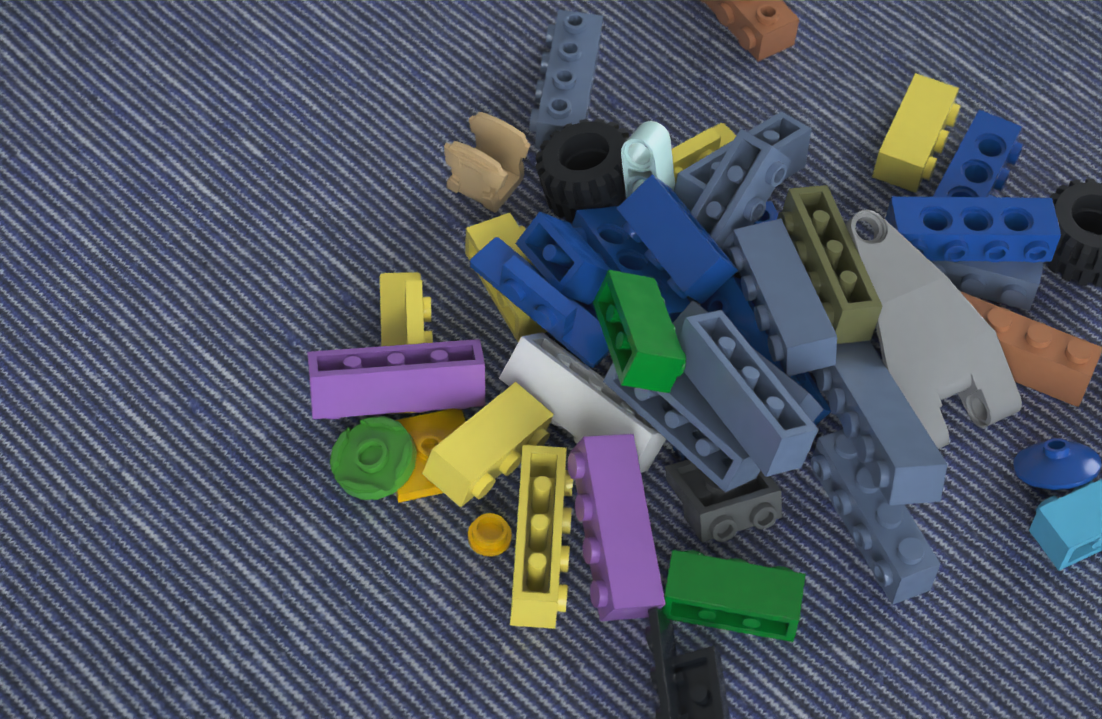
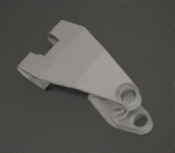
M866 209L859 211L851 217L845 225L883 306L876 324L883 363L936 447L940 449L950 444L949 431L940 408L943 406L942 400L955 394L959 395L969 417L980 428H985L1019 412L1022 407L1021 396L995 330L985 321L949 278L881 215ZM857 221H866L873 227V240L868 241L859 237L855 229Z

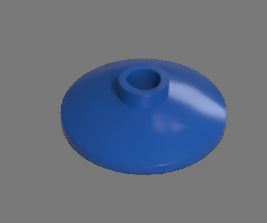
M1053 438L1030 445L1021 450L1014 458L1013 466L1016 476L1026 484L1042 489L1063 490L1076 488L1094 480L1101 471V458L1095 450L1086 445L1061 438Z

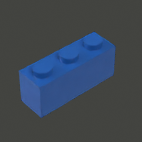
M653 174L616 208L626 220L622 225L624 230L636 242H644L648 248L644 253L645 256L660 271L665 269L671 276L667 280L668 285L682 299L689 296L703 304L738 271L736 266L672 188Z

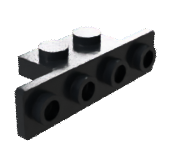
M658 607L648 610L650 626L645 628V636L649 649L654 654L655 667L650 669V677L654 690L659 695L660 708L655 711V718L730 719L721 653L715 646H710L677 656L672 623Z

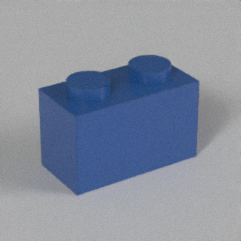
M543 212L537 214L515 243L550 285L565 297L588 305L596 297L608 269L611 270L570 223Z

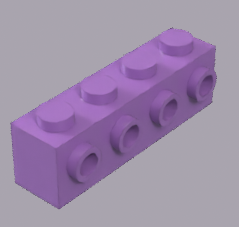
M480 339L308 352L313 419H339L341 417L362 415L381 416L388 413L401 412L422 413L428 410L468 409L470 407L485 406V362Z
M634 434L583 437L570 451L568 456V472L570 477L575 479L578 495L575 500V512L577 519L583 522L585 534L582 546L583 557L586 564H590L593 579L590 586L591 602L595 608H598L600 622L648 618V610L657 607L660 610L665 605V599Z

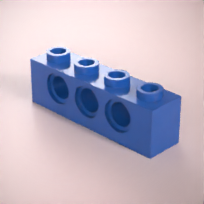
M979 109L933 197H996L992 195L994 190L1002 192L1009 177L1010 170L1006 169L1007 165L1015 166L1024 144L1019 143L1018 139L1023 126Z
M891 196L885 220L930 261L1051 262L1061 237L1052 198Z
M618 206L577 210L572 226L611 270L655 278L673 323L690 304V301L687 297L682 299L671 289L667 283L671 276L665 269L660 271L648 260L644 254L648 250L644 242H636L624 230L622 225L626 220L616 209Z

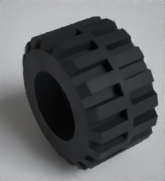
M588 119L579 120L577 124L572 125V123L564 125V129L561 131L555 130L550 134V140L543 141L540 145L541 151L536 154V169L547 205L550 209H553L556 216L559 218L565 217L567 222L573 223L577 210L615 207L621 205L626 200L621 148L630 135L625 128L620 129L619 124L613 121L606 124L604 119H595V121L591 122Z
M1087 178L1084 183L1078 179L1070 181L1069 186L1063 184L1058 187L1056 193H1052L1050 196L1053 199L1061 237L1053 259L1049 262L1048 269L1053 273H1061L1062 279L1070 282V279L1078 281V285L1087 286L1088 283H1093L1095 287L1102 286V183H1097L1095 179ZM1085 230L1091 231L1095 234L1088 233Z

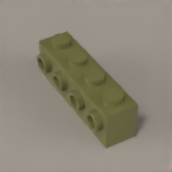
M828 185L789 188L783 210L779 212L777 219L781 218L836 332L837 344L870 341L883 306Z

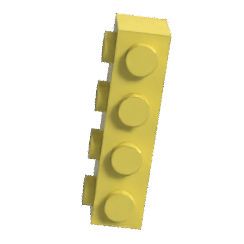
M523 445L510 626L555 629L557 612H566L568 585L559 584L560 572L568 573L570 546L561 545L562 534H570L572 508L563 507L564 496L572 497L573 479L570 477L568 470H565L567 448Z

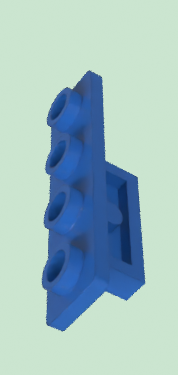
M495 237L470 259V267L587 366L594 368L610 353L599 320L575 300L562 295L550 285L533 265L500 238Z

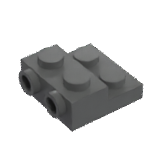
M689 459L665 466L666 481L683 503L684 518L701 542L711 539L725 542L731 539L737 531L750 527L767 529L777 519L782 518L781 489L771 476L766 477L762 471L759 472L756 479L724 492Z

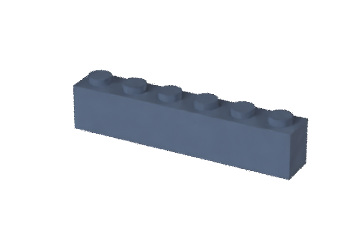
M870 341L837 344L836 365L811 372L816 379L819 391H823L828 399L831 412L837 415L843 425L845 436L851 439L857 449L860 462L865 463L871 473L874 486L880 489L889 506L941 502L948 464Z

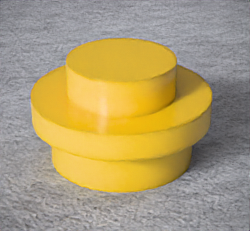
M486 513L480 515L469 526L468 543L480 555L488 557L500 555L511 544V528L497 514Z

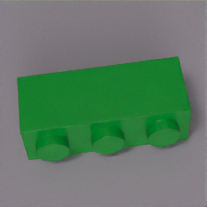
M608 269L593 301V305L620 384L622 386L669 393L677 377H680L685 370L686 355L681 348L675 326L671 322L665 306V300L660 293L655 278Z
M672 550L664 593L665 605L662 607L661 612L668 620L793 642L800 621L806 574L793 572L791 569L783 566L771 568L749 564L747 561L738 558L727 560L705 556L701 552L694 550L684 552Z

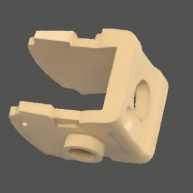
M478 112L475 116L472 115L469 118L471 132L475 134V148L458 141H454L452 144L445 143L444 145L446 164L451 167L452 175L447 180V189L455 193L459 192L483 204L484 208L496 213L523 180L524 164L522 160L526 158L531 144L528 143L526 135L517 128L499 118Z

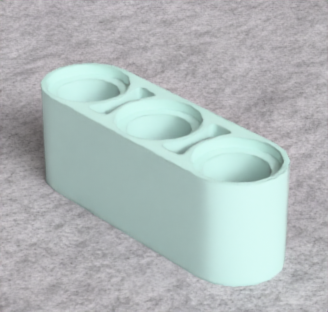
M646 121L633 132L621 148L626 199L652 174L674 191L675 176L669 133L660 123Z

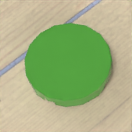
M385 416L367 417L360 420L361 424L353 429L348 427L340 434L332 447L330 466L335 480L348 495L361 500H378L394 494L407 483L415 469L417 450L413 438L400 422Z

